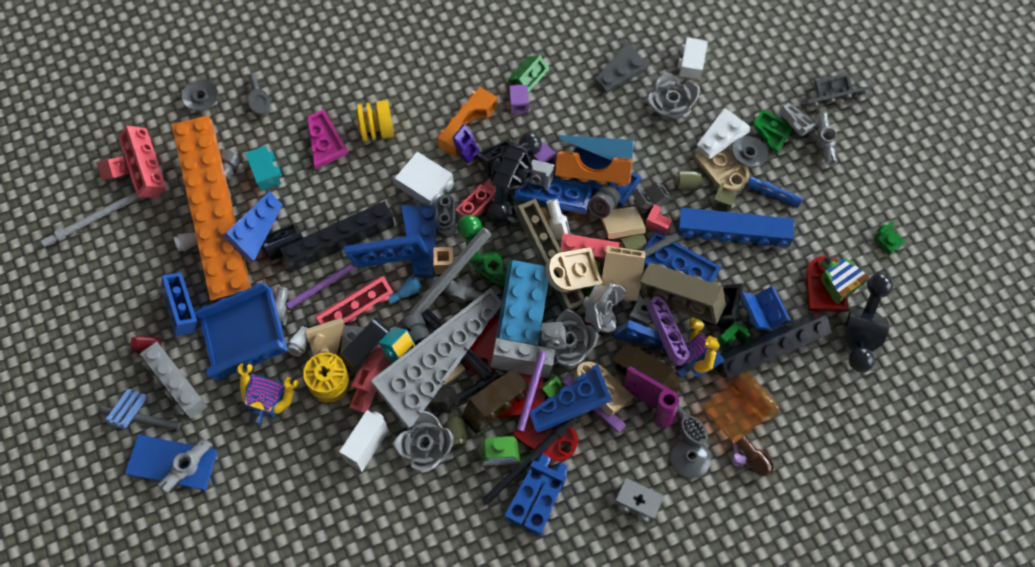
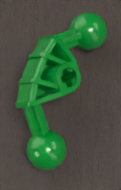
M474 215L463 216L457 224L458 233L465 239L466 246L482 229L480 220ZM477 251L469 260L475 271L480 272L491 283L494 282L504 288L506 274H504L501 254L497 251L483 253ZM491 260H495L496 265H492Z

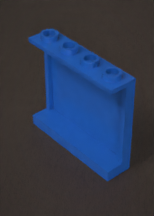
M264 283L254 284L252 288L238 291L231 297L219 299L216 303L203 306L200 310L194 312L195 316L200 318L211 364V367L206 369L207 375L217 381L237 373V368L241 363H243V369L245 370L248 364L254 366L288 352L272 289Z

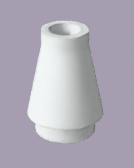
M195 232L178 234V236L173 237L178 252L182 250L185 252L198 244Z
M301 326L299 331L287 343V349L290 354L299 357L305 353L308 342L305 329H308L307 327Z

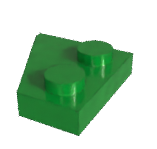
M764 109L761 110L753 124V127L775 154L779 153L793 130L789 122Z

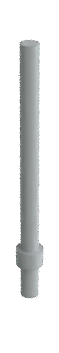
M134 192L64 229L60 228L54 231V234L41 240V242L46 247L58 240L62 241L67 238V235L141 197H137V193Z

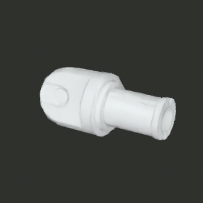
M552 199L546 202L551 217L548 223L554 237L557 240H562L563 233L569 234L570 228L566 216L561 213L558 199Z

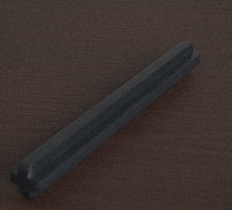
M426 309L421 314L424 321L435 331L444 324L429 309ZM469 348L463 359L484 379H488L492 375V369Z

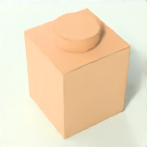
M453 247L434 248L435 274H443L454 261Z

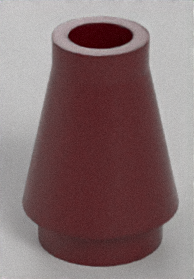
M141 335L131 337L132 353L140 354L155 342H158L161 346V337Z

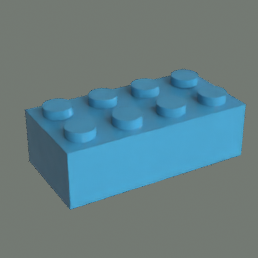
M515 260L508 261L496 338L538 345L549 282L545 272L546 266Z

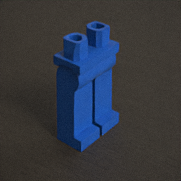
M541 454L536 461L532 462L528 474L504 515V520L520 528L524 524V530L540 538L561 488L566 482L568 466L561 462H558L555 470L548 468L551 458L544 454ZM539 490H541L540 493H539V495H538V498H537V500H536V502H535V504H534V506H533V508H532V510H531V512H530V514H529V516H528V518H527V520H526V522H525V519H526V517H527V515H528V512H529V510H530V508H531V506H532V504H533V502H534V500H535V498H536V496H537Z

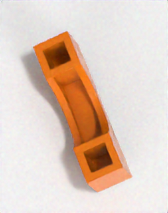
M481 87L476 92L473 91L467 103L460 107L458 114L450 119L445 130H441L438 134L439 148L457 158L459 152L454 145L452 137L463 124L466 125L469 121L477 118L488 119L498 107L497 96Z
M559 151L557 153L555 176H560V179L563 180L578 178V181L581 182L596 180L598 184L614 182L616 186H626L631 181L633 159L614 157L609 166L596 170L585 166L578 153Z

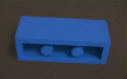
M182 272L162 275L161 291L175 337L195 333L197 320Z

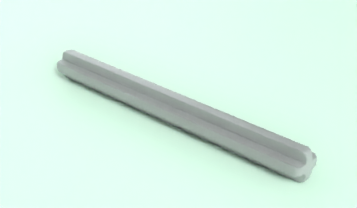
M482 228L411 309L410 315L415 313L422 314L428 309L491 236L490 231Z

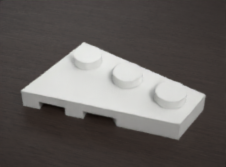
M724 108L697 144V150L708 159H711L738 138L750 132V126Z

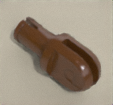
M746 435L736 442L747 456L746 462L756 474L765 477L772 473L774 469L772 460L762 449H757Z

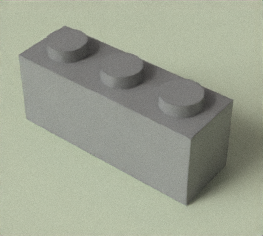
M496 338L490 368L506 371L515 369L518 373L532 375L538 352L542 351L546 353L540 377L549 379L553 367L555 349Z

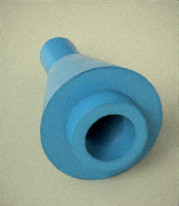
M410 276L397 290L398 292L391 295L388 300L393 304L401 298L420 293L419 289L422 286L416 277L412 279Z

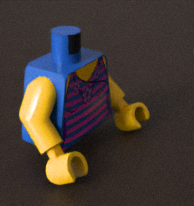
M692 317L689 321V327L694 330L691 332L690 342L686 345L690 356L683 365L675 367L681 377L689 371H692L696 377H700L725 361L717 351L719 349L717 339L711 336L706 338L702 332L699 333L703 329L704 324L699 319Z
M241 363L237 368L238 373L241 375L240 393L245 407L252 411L249 418L251 423L260 425L264 415L274 418L276 414H280L291 405L294 395L293 389L298 387V380H295L292 386L290 383L291 377L286 378L284 383L255 374L249 376L248 373L252 371V365L248 364L247 371H245L243 363Z

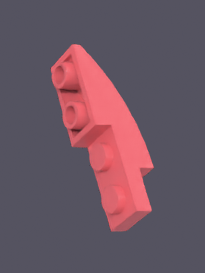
M489 179L484 185L480 184L455 209L456 212L462 217L474 215L477 218L485 213L487 206L494 201L496 187L491 184V180Z
M380 345L366 359L351 387L356 389L349 408L355 411L365 413L369 410L376 393L370 381L391 365L388 358L383 355Z

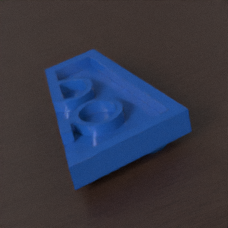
M633 321L625 322L613 332V338L666 352L658 331ZM668 336L669 339L675 342V339L673 337Z

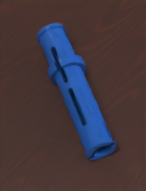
M753 176L750 177L746 187L761 192V195H769L797 208L800 206L803 199L802 196L771 185L769 181L764 182Z

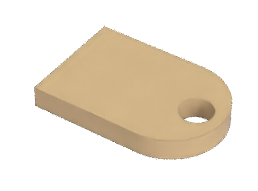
M730 145L711 159H708L701 152L694 155L696 162L718 188L721 182L725 183L723 189L729 192L740 191L746 186L750 175L749 169L734 158ZM737 178L741 183L734 184L731 179Z
M591 247L557 253L546 263V277L549 283L558 291L571 292L591 288L595 284H603ZM554 270L558 271L559 278L554 275Z
M582 362L579 364L574 372V380L576 381V378L580 375L586 374L584 371L589 372L596 363ZM599 365L613 400L600 408L609 416H612L630 403L635 396L606 369Z

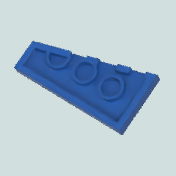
M598 364L591 367L592 369L586 374L576 378L577 380L571 385L562 388L556 396L550 397L529 412L537 433L613 401Z

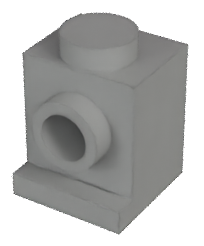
M533 159V170L529 183L543 186L545 190H548L553 180L554 164Z
M639 297L629 320L648 327L652 318L647 309V304L651 299Z
M562 322L542 323V340L546 344V348L555 350L566 349V329Z

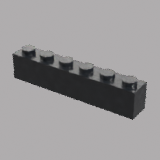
M384 201L285 245L280 249L292 273L343 250L344 246L354 245L394 227L393 216Z
M813 312L721 353L720 355L725 361L716 366L718 374L730 379L831 334L832 331L827 316Z

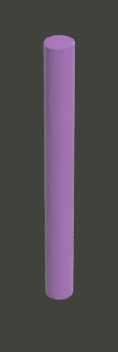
M349 263L290 300L286 305L291 310L354 270L355 267L352 263Z
M538 352L517 430H525L546 357L545 352Z

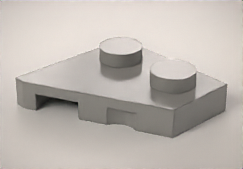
M790 103L784 105L779 111L783 118L801 136L811 132L817 126L814 121Z

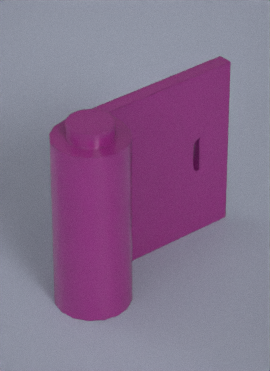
M629 366L624 387L632 395L656 408L653 418L658 427H670L680 402L679 396L674 391Z

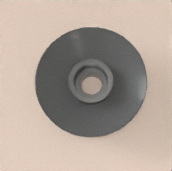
M208 80L193 81L184 88L182 93L183 103L193 111L207 110L218 99L216 86Z
M750 136L740 137L732 146L734 158L746 167H759L768 158L766 146L757 138Z
M682 439L673 446L670 453V462L673 469L679 475L691 479L698 478L709 469L711 455L705 444L700 448H695ZM689 453L694 454V455H695V459H693V460L690 459V458L688 457V454H689Z

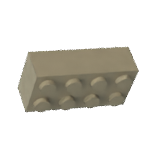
M649 263L640 281L644 297L650 299L655 296L661 297L665 300L669 309L716 325L726 306L723 286L719 283L708 282L698 276L684 274L680 270H671L662 264Z

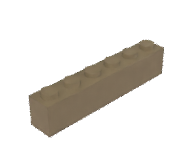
M535 198L519 205L516 214L541 265L546 266L547 261L552 256L562 251ZM554 270V275L559 278L558 271ZM553 287L563 310L569 309L573 311L583 306L585 298L581 290L561 292Z

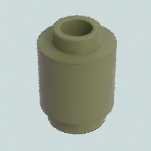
M678 171L677 174H674V185H677V189L695 190L701 187V173L696 171Z
M643 234L626 236L619 239V248L640 251L647 245Z
M458 416L448 418L444 426L453 435L454 440L451 448L465 446L467 434L464 420L459 419Z

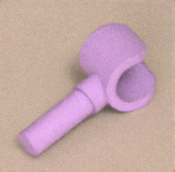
M732 438L734 449L732 463L735 466L743 467L746 462V455L739 454V448L736 444L737 438Z

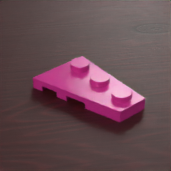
M324 109L308 116L315 169L348 154V150Z

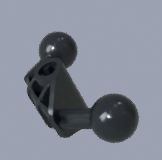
M525 133L519 140V146L510 145L492 164L490 180L491 184L496 187L494 201L487 206L486 215L495 224L504 223L509 218L510 209L507 203H505L507 190L524 188L531 180L533 166L529 156L537 154L542 148V141L537 134Z
M876 273L869 278L867 289L870 295L865 307L850 310L845 323L846 339L851 350L848 362L850 367L859 373L868 372L873 368L875 364L873 351L884 344L889 332V322L876 312L881 298L888 296L893 290L892 279L884 273Z

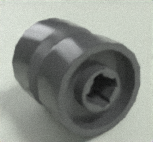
M220 149L228 184L234 175L233 171H236L241 163V159L229 150Z
M603 185L588 202V208L592 215L597 218H606L620 202L619 191L611 185Z
M419 313L408 315L398 322L399 328L408 331L415 345L430 335L428 329L424 328L426 324Z

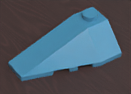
M559 135V139L609 160H613L614 157L633 159L634 140Z

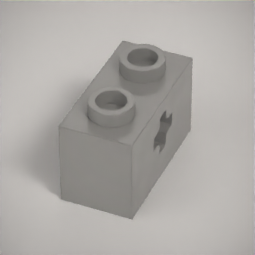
M626 478L614 505L618 506L617 509L626 514L631 512L637 515L636 518L640 521L648 523V521L653 522L664 496ZM637 498L641 499L639 506L635 505Z

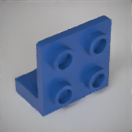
M770 286L756 295L745 292L740 294L742 298L741 304L750 315L749 321L753 327L773 331L791 321L775 287Z

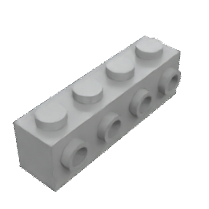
M155 342L140 353L144 358L142 364L148 371L151 369L154 371L155 375L152 377L159 385L163 384L167 388L164 390L165 394L170 400L175 399L178 404L175 407L182 415L186 413L192 419L208 407L158 342Z

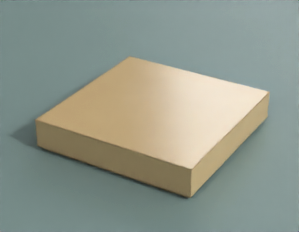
M636 206L615 209L606 218H601L608 239L646 233L645 225Z

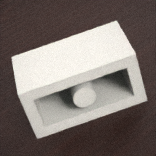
M687 37L686 44L681 46L680 54L683 55V58H679L677 69H680L679 76L700 80L708 41Z

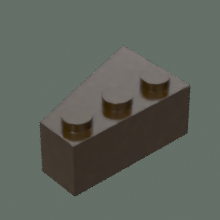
M626 342L612 359L615 369L625 377L630 366L675 393L680 389L674 366L668 362H661L651 353L643 352L637 345L632 346Z
M512 369L471 397L461 418L477 435L501 414L506 413L516 402L520 403L524 400L529 384L515 369Z

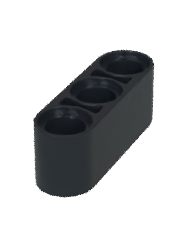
M375 317L338 357L342 359L344 365L352 372L391 330Z

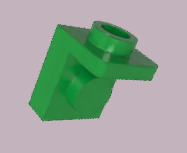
M893 221L888 225L885 223L876 230L878 234L874 238L889 255L905 243L892 229L895 225Z
M736 321L720 337L718 343L722 348L727 344L731 346L737 338L745 343L751 334L744 325Z

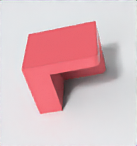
M124 156L96 162L102 180L129 174Z
M654 204L646 220L645 228L665 236L672 223V219L660 215L661 207Z

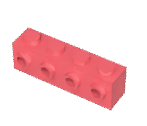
M126 126L118 138L137 197L158 198L166 189V183L163 179L147 128Z
M379 275L314 315V318L319 325L340 318L343 319L344 323L349 324L357 319L356 316L361 312L363 314L373 309V305L377 302L382 303L389 299V295L393 291L384 276Z

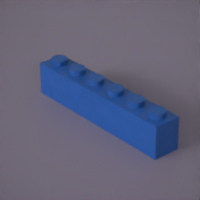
M681 207L678 215L677 234L684 238L696 237L703 240L716 239L722 242L735 241L741 244L755 243L760 246L775 245L779 248L789 247L794 239V219Z

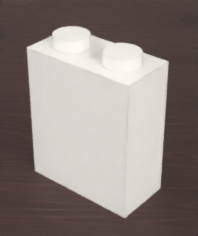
M416 152L395 177L397 188L425 206H435L438 197L444 195L446 191L449 192L454 185L452 173L419 152Z
M367 410L339 451L346 463L361 472L388 433L386 422L383 420L384 416L376 411L371 413Z

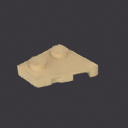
M342 318L305 329L314 356L327 352L337 355L344 328Z

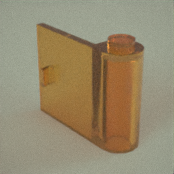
M749 371L738 376L730 386L702 407L734 444L768 417L772 420L780 413L778 410L780 405Z

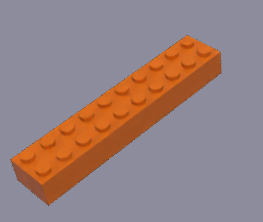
M208 115L171 125L210 301L214 304L219 299L231 297L238 291H245L251 288L245 258L223 236L236 224V219L214 124Z

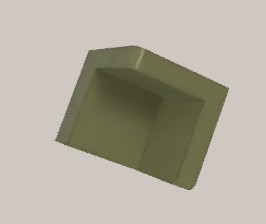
M721 182L711 208L730 212L736 194L724 190L725 183Z

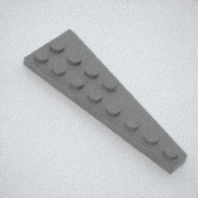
M491 288L370 381L371 385L407 429L415 423L500 308L502 301Z

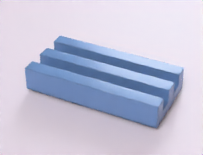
M127 389L107 416L106 422L126 429L146 401V394L142 393L139 395V392L135 391L133 393L131 389ZM137 399L133 407L130 409L133 402Z

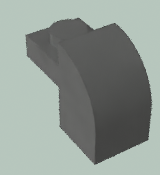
M657 182L653 183L645 191L635 189L631 193L635 198L633 202L642 215L650 214L654 204L663 207L672 199L664 186Z

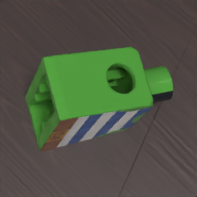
M828 255L820 262L826 269L820 279L836 304L862 287L869 279L866 273L847 258H843L836 263Z
M515 437L486 438L480 446L482 467L520 463L519 443Z

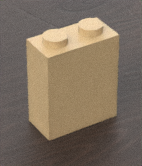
M607 246L601 279L603 284L601 285L609 283L620 285L626 290L622 298L623 301H638L640 281L645 262V251Z

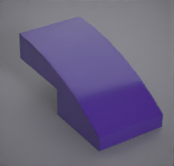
M463 124L452 139L463 160L470 163L480 149L473 141L474 135Z

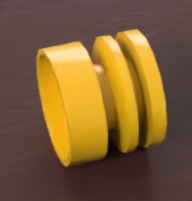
M388 100L376 101V110H372L369 102L366 103L367 111L363 110L362 103L357 104L356 118L363 142H368L367 133H371L373 141L376 140V132L379 131L382 139L394 138Z
M329 352L319 353L306 363L304 380L310 392L317 400L325 403L335 402L342 399L348 392L350 376L342 359L337 355Z

